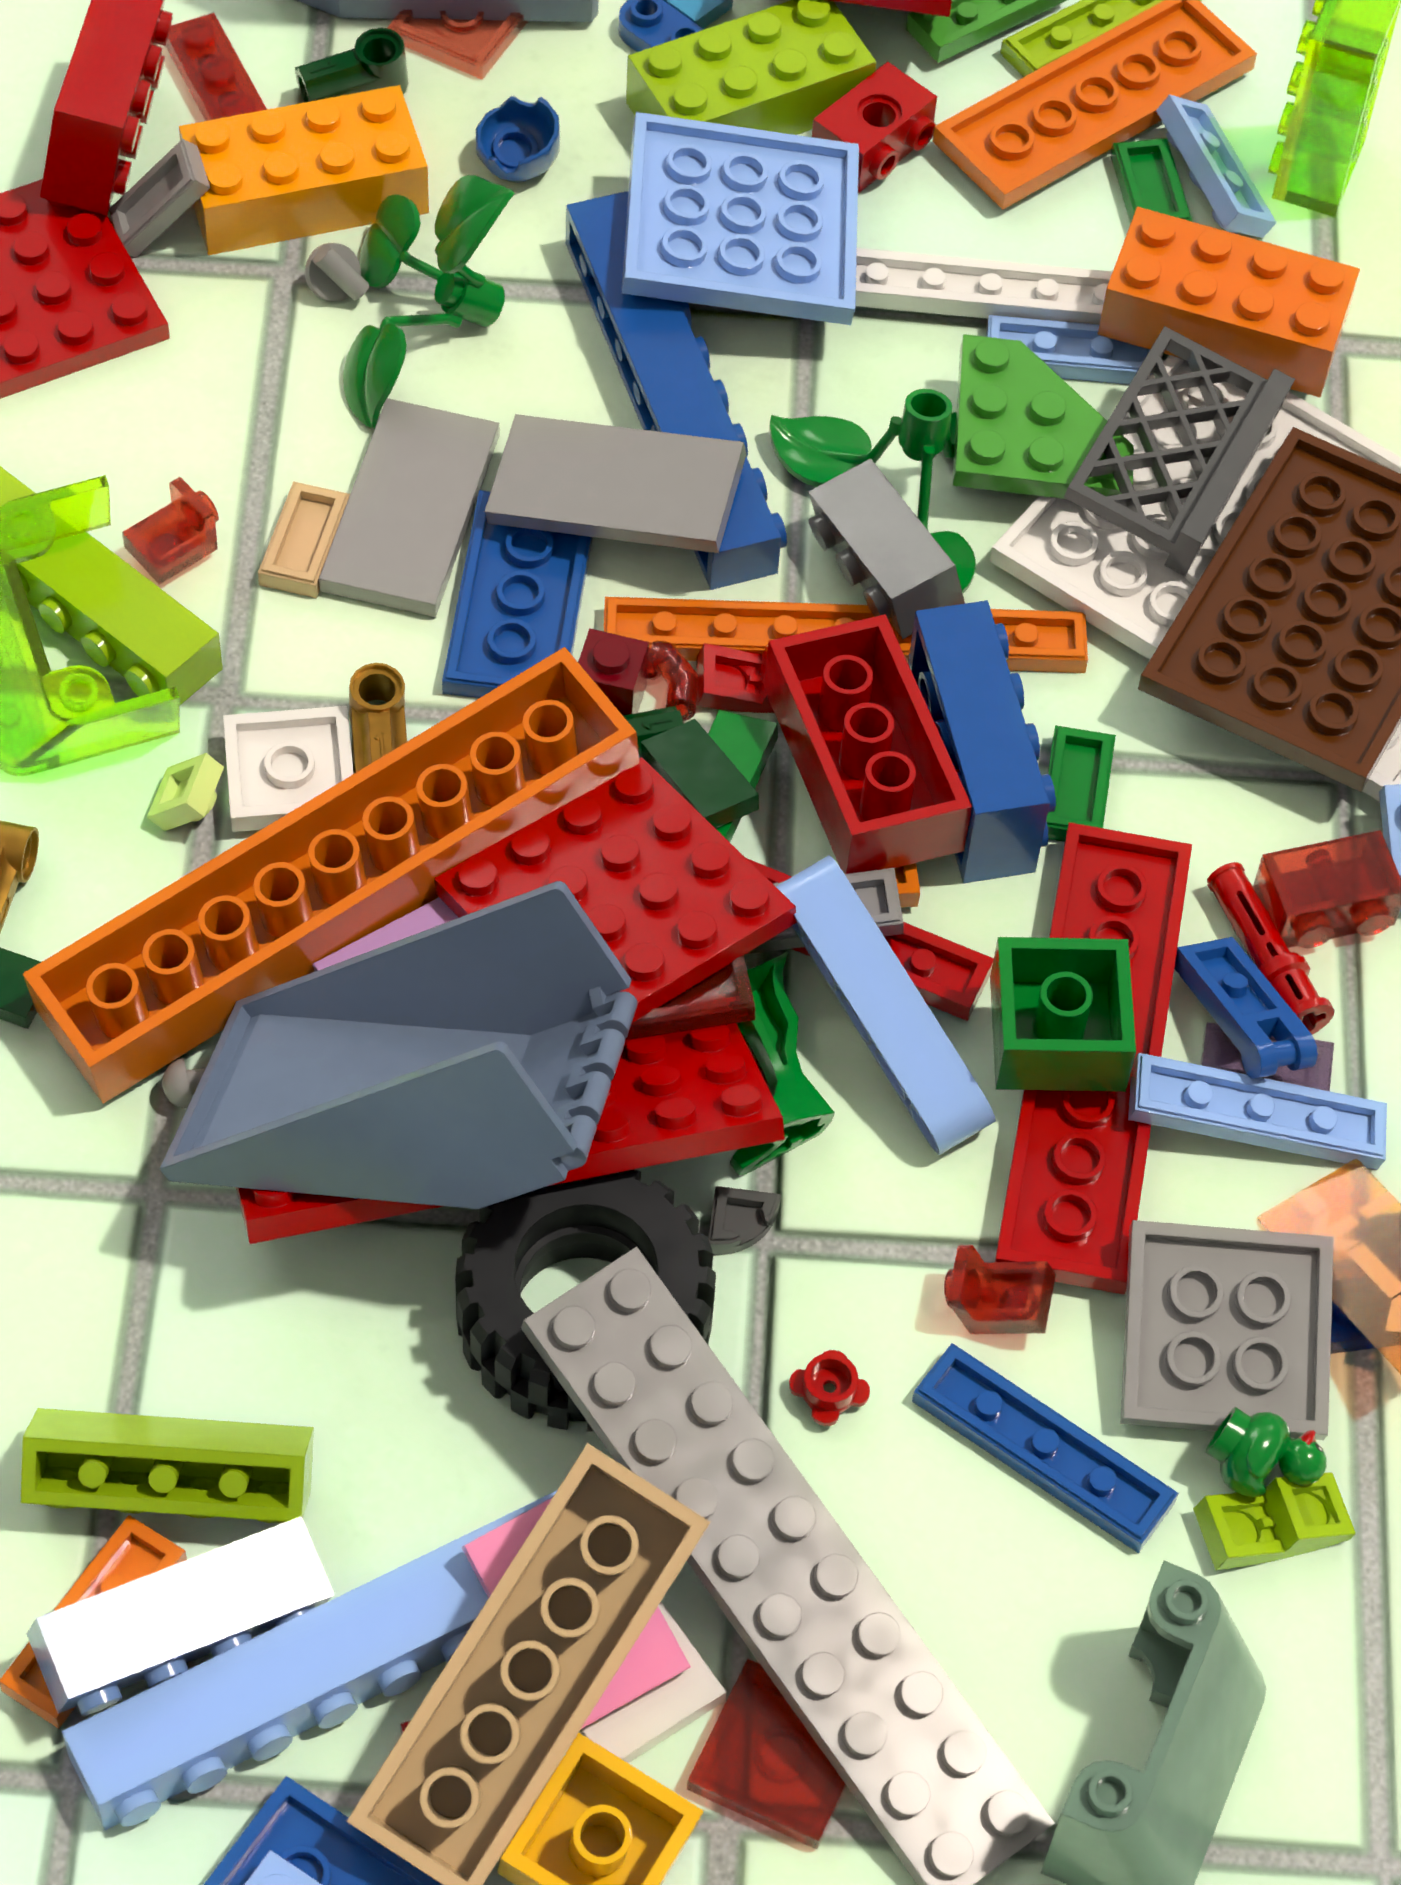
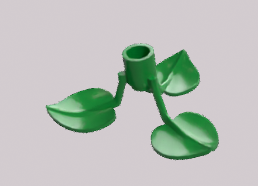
M475 175L461 177L453 184L439 208L435 221V234L440 240L435 247L439 269L412 256L407 251L416 239L421 224L419 211L413 201L402 195L394 194L386 197L380 204L376 214V222L368 230L361 248L359 259L361 276L369 283V286L376 289L384 288L393 281L398 273L401 262H403L407 266L437 280L434 298L441 305L445 313L387 316L382 320L380 328L367 325L359 332L345 361L343 389L351 411L365 426L375 429L380 411L390 395L403 366L407 344L405 334L400 327L446 324L458 329L463 319L482 327H489L498 319L505 300L503 286L500 283L486 279L482 274L474 272L466 263L483 241L512 196L515 195L511 189L494 184Z
M932 389L915 390L905 399L902 418L897 416L891 417L888 430L872 451L871 440L862 427L854 422L836 417L783 418L771 415L769 432L774 452L785 469L801 482L815 487L870 458L876 463L896 436H898L899 444L905 455L913 460L922 461L917 517L928 530L933 459L941 451L944 457L954 458L956 412L952 413V403L943 393ZM940 531L930 533L955 564L962 593H964L971 585L976 568L975 556L971 546L960 534L955 532Z

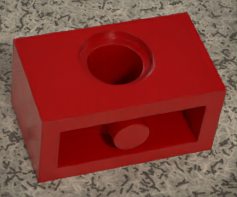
M886 62L813 119L812 137L859 144L858 193H860L875 180L886 178L894 170L896 164L913 150L919 151L930 142L933 137L934 126H936L934 119L937 96L894 65Z

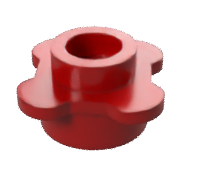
M828 1350L816 1356L808 1363L805 1370L798 1369L794 1371L789 1380L791 1393L802 1397L812 1409L811 1417L813 1421L822 1426L834 1425L838 1421L839 1414L851 1406L861 1407L865 1405L870 1396L869 1384L863 1379H858V1372L854 1364L844 1353L837 1350ZM831 1383L836 1387V1390L829 1393L824 1390L823 1386Z

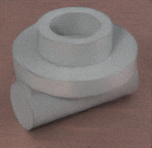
M326 243L317 247L310 254L306 263L305 276L309 288L317 297L327 301H341L350 297L355 301L361 298L368 290L369 283L361 276L359 260L355 253L347 246L339 243Z

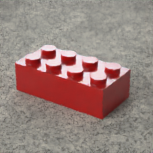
M165 0L90 1L54 108L40 198L108 215L114 193L125 195L132 162L126 161L125 157L136 159L143 133V126L139 124H147L154 97V91L150 89H158L164 67L165 56L161 55L162 47L157 46V44L166 46L173 19V13L164 10Z
M886 614L769 640L763 687L843 873L851 874L897 868L963 852L972 805Z

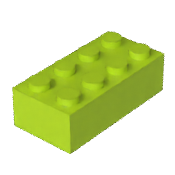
M790 0L628 55L626 104L634 116L636 112L798 135L812 130L813 119L875 72L876 60L834 1Z

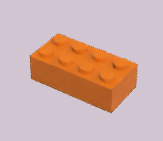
M1137 207L1106 288L1098 335L1151 349L1162 329L1166 326L1267 380L1275 368L1295 379L1291 390L1321 398L1348 316L1360 268ZM1167 350L1164 352V354L1178 357Z

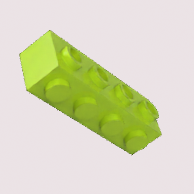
M37 1408L23 1435L21 1503L46 1505L58 1509L76 1507L111 1509L130 1514L154 1512L183 1514L193 1518L227 1517L255 1519L264 1523L288 1522L301 1516L303 1519L311 1493L314 1427Z

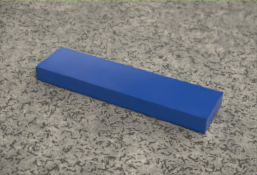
M953 1343L950 1344L913 1393V1403L1138 1554L1176 1503L1179 1494L1177 1491Z

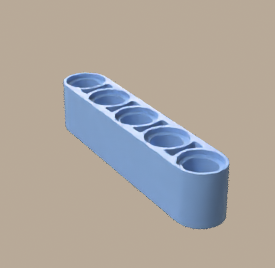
M828 855L777 885L776 888L796 906L794 916L797 923L792 925L793 929L933 1150L938 1155H941L996 1122L993 1110L982 1090L836 861Z

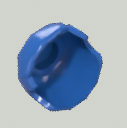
M511 96L499 108H494L487 112L475 129L478 158L492 174L503 180L522 182L541 176L548 171L559 153V116L548 101L542 97H539L535 103H528L519 100L515 96Z

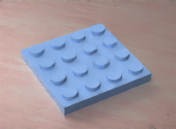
M636 112L632 132L622 293L851 325L856 301L859 144Z

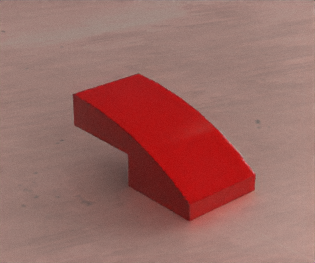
M704 643L697 655L696 706L736 712L774 713L763 687L768 644L762 654Z

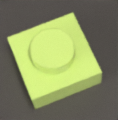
M207 753L167 767L147 818L164 831L204 818L216 802L217 793L215 789L224 766Z

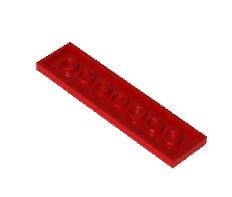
M1069 822L1049 938L1128 939L1136 1041L1135 1057L1138 1053L1161 1057L1192 844ZM1131 1074L1126 1092L1023 1090L993 1271L1125 1295L1127 1289L1129 1227L1132 1220L1138 1219L1151 1124L1128 1120Z

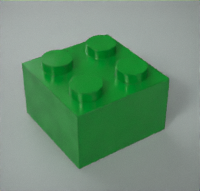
M998 937L990 975L995 1089L1126 1092L1136 1055L1128 939Z

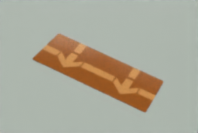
M1354 1159L1259 1215L1257 1219L1268 1231L1334 1236L1332 1301L1401 1374V1203L1358 1159Z

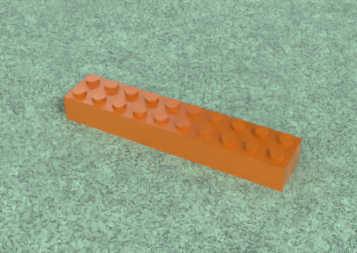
M563 647L22 973L35 1009L104 1104L221 1032L229 1019L236 1001L313 973V963L437 899L435 877L616 777L623 770L639 764L637 732L571 653Z

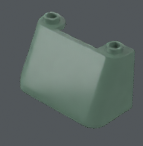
M1164 1560L1151 1590L1144 1616L1128 1656L1139 1661L1143 1659L1150 1669L1153 1680L1149 1700L1168 1708L1143 1772L1122 1763L1105 1760L1093 1762L1085 1767L1075 1779L1061 1812L1041 1870L1042 1874L1067 1885H1194L1265 1701L1266 1685L1264 1677L1218 1592L1208 1580L1200 1575Z

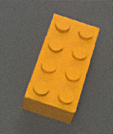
M400 85L179 126L180 141L184 139L198 146L210 185V189L193 204L208 255L370 225L376 222V214L382 201L394 194L402 195L412 200L419 211V215L429 213L428 166Z

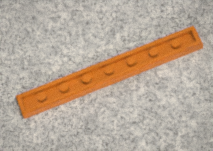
M605 597L604 632L649 642L648 659L697 661V655L704 643L762 654L769 640L871 618L874 615L868 605ZM991 609L995 624L1002 623L1007 632L1009 656L1006 661L1009 671L1086 672L1088 652L1086 615L1083 612ZM891 625L908 663L912 634L902 639Z

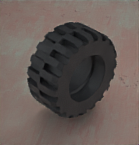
M633 1169L546 1186L479 1209L480 1222L475 1221L468 1225L461 1240L462 1255L456 1261V1319L458 1335L463 1337V1354L470 1369L475 1371L481 1370L482 1386L494 1398L501 1399L505 1394H509L511 1396V1411L528 1420L532 1419L535 1412L547 1415L548 1427L568 1430L569 1421L587 1422L521 1329L524 1319L534 1314L521 1298L522 1290L537 1273L560 1261L574 1258H594L612 1263L637 1247L707 1344L709 1343L716 1283V1272L712 1270L714 1254L709 1238L702 1233L698 1234L699 1219L691 1208L683 1203L676 1208L674 1207L675 1192L658 1180H654L650 1186L642 1183L641 1171ZM587 1422V1431H594Z

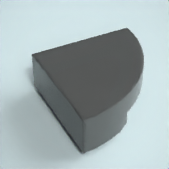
M715 1186L709 1230V1242L713 1254L726 1255L749 1248L761 1240L776 1220L781 1194Z

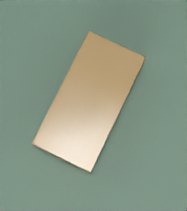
M293 481L258 571L259 586L317 599L320 591L319 577L350 494Z

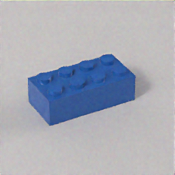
M988 600L915 611L908 665L955 769L960 771L957 774L972 805L964 851L955 853L963 884L1036 872L1040 848L1048 845L1047 814L1048 812L1055 811L1056 807L1053 781L1049 774L1041 775L1037 760L1040 757V744L1036 727L1033 723L1026 724L1022 714L1024 690L1021 678L1018 673H1010L1006 660L1009 656L1007 632L1002 623L995 624Z

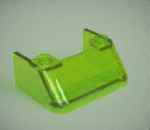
M106 475L13 499L0 507V769L14 776L32 775L180 733V697L176 686L115 703L107 680L100 672L91 667L75 665L51 672L16 565L44 555L51 548L55 540L111 526L110 494Z

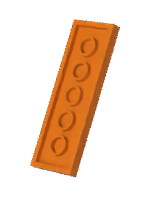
M1164 0L934 126L932 142L1003 210L1112 149L1113 143L1124 142L1162 121L1156 110L1169 95L1196 102L1253 70L1257 52L1199 0Z

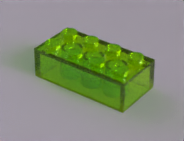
M1315 0L1312 15L1318 16L1316 22L1308 19L1305 21L1296 49V53L1305 56L1304 62L1296 61L1286 92L1288 95L1295 96V101H1287L1277 130V134L1286 136L1285 142L1278 140L1268 168V173L1277 175L1272 198L1336 217L1366 141L1401 7V0Z

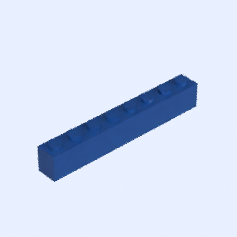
M628 191L567 204L565 244L643 430L744 442L747 455L719 553L694 550L710 590L778 574L780 549L787 546L785 526L778 512L771 514L766 503L767 488L761 470L758 467L752 469L747 459L748 445L740 423L732 424L728 415L729 402L725 386L720 379L714 381L709 371L710 357L706 342L702 336L695 338L691 329L692 318L689 304L687 302L622 293Z

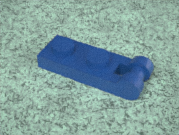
M1233 937L1177 947L1175 971L1239 1050L1244 1070L1250 1078L1258 1079L1272 1076L1279 1067L1287 1066L1290 1070L1297 1071L1311 1068L1316 1064L1318 1052L1314 1037ZM1274 1037L1276 1042H1272L1269 1038Z

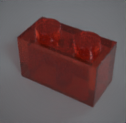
M1381 830L1262 854L1253 884L1254 890L1270 914L1274 925L1288 948L1295 946L1314 948L1326 943L1330 939L1356 933L1362 936L1378 934L1395 925L1401 909V877Z

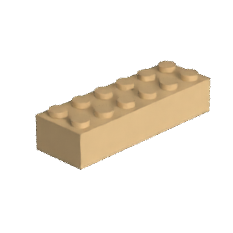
M587 1443L346 1822L443 1885H483L711 1522Z

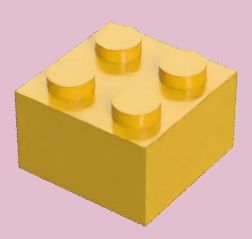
M578 1733L500 1858L497 1874L515 1885H662L696 1829L704 1810Z

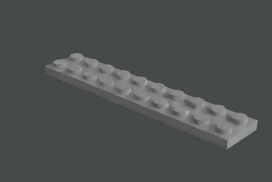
M637 1247L524 1319L521 1326L522 1331L614 1460L711 1522L687 1559L688 1564L917 1885H974L1055 1824Z

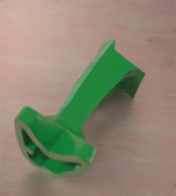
M789 951L757 967L732 975L723 988L710 986L715 995L726 1001L741 1034L752 1048L766 1076L772 1096L783 1116L785 1140L737 1149L729 1163L740 1176L758 1169L819 1136L832 1122L835 1114L833 1109L803 1074L797 1056L799 1018L784 990L783 968Z

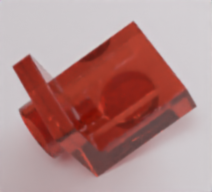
M181 477L169 482L170 504L122 532L124 548L159 585L218 549L215 523L218 522L219 516L215 505L206 493L201 490L195 492Z
M959 1245L954 1267L948 1270L945 1277V1299L948 1306L953 1309L970 1334L1045 1333L1056 1274L1047 1261L984 1262L973 1245Z

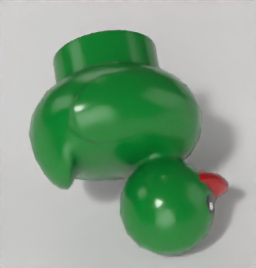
M1234 1407L1224 1418L1205 1453L1220 1462V1473L1224 1483L1231 1490L1248 1497H1260L1266 1493L1264 1480L1277 1462H1279L1282 1475L1297 1485H1311L1317 1482L1323 1476L1327 1467V1457L1323 1448L1316 1443V1432L1314 1430L1305 1432L1299 1438L1291 1439L1288 1424L1281 1416L1271 1412H1258L1249 1416L1237 1407Z

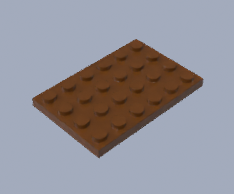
M1293 427L1142 672L1138 690L1362 792L1401 723V474Z

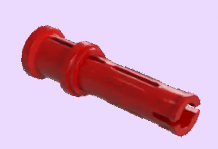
M1232 862L1217 868L1207 878V886L1217 898L1249 957L1313 1035L1320 1031L1331 1021L1335 1010L1329 999L1320 997L1308 977L1310 967L1306 959L1298 953L1289 951L1270 914L1265 909L1247 878L1242 864Z

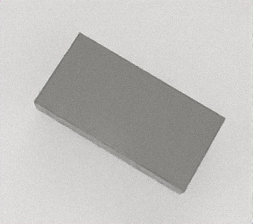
M182 139L135 183L124 196L109 208L114 229L129 255L136 258L210 189L198 146Z

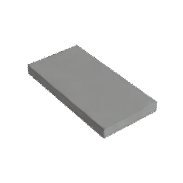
M387 398L319 577L320 592L436 617L478 499L479 490H481L500 436L499 423Z
M515 414L485 508V515L488 524L719 553L747 455L744 442Z

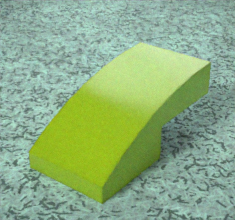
M1332 1472L1324 1473L1317 1482L1311 1485H1297L1290 1482L1286 1477H1276L1266 1487V1493L1260 1497H1248L1239 1493L1207 1495L1193 1508L1215 1570L1251 1566L1306 1554L1348 1541L1356 1534Z

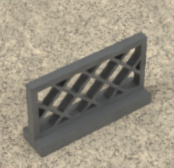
M1164 326L1068 486L1064 498L1169 553L1164 566L1186 576L1278 415L1295 379L1274 368L1267 380ZM1165 350L1188 361L1192 372L1169 376L1161 359ZM1151 373L1153 374L1154 379H1148ZM1228 382L1247 392L1244 400L1221 403L1213 384ZM1198 386L1206 406L1183 410L1175 390ZM1161 393L1169 412L1145 416L1137 397ZM1128 413L1131 419H1125ZM1227 417H1233L1231 423H1229ZM1213 420L1221 440L1197 444L1189 424ZM1175 426L1183 446L1159 450L1151 430ZM1137 433L1145 453L1121 457L1113 437ZM1103 454H1105L1106 460H1100ZM1210 457L1206 464L1204 458ZM1189 460L1197 481L1174 485L1165 464ZM1151 467L1159 488L1135 491L1127 471ZM1113 473L1121 494L1104 496L1085 486L1089 477ZM1187 498L1182 506L1180 499ZM1165 501L1173 518V523L1169 530L1146 518L1141 505Z

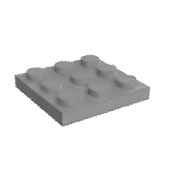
M1132 1220L1129 1227L1120 1424L1216 1432L1227 1414L1234 1407H1237L1249 1416L1258 1412H1271L1281 1416L1288 1424L1290 1438H1299L1305 1432L1314 1430L1316 1432L1315 1440H1324L1328 1436L1334 1236Z

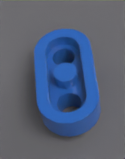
M628 0L619 11V36L627 46L636 52L704 30L663 0Z

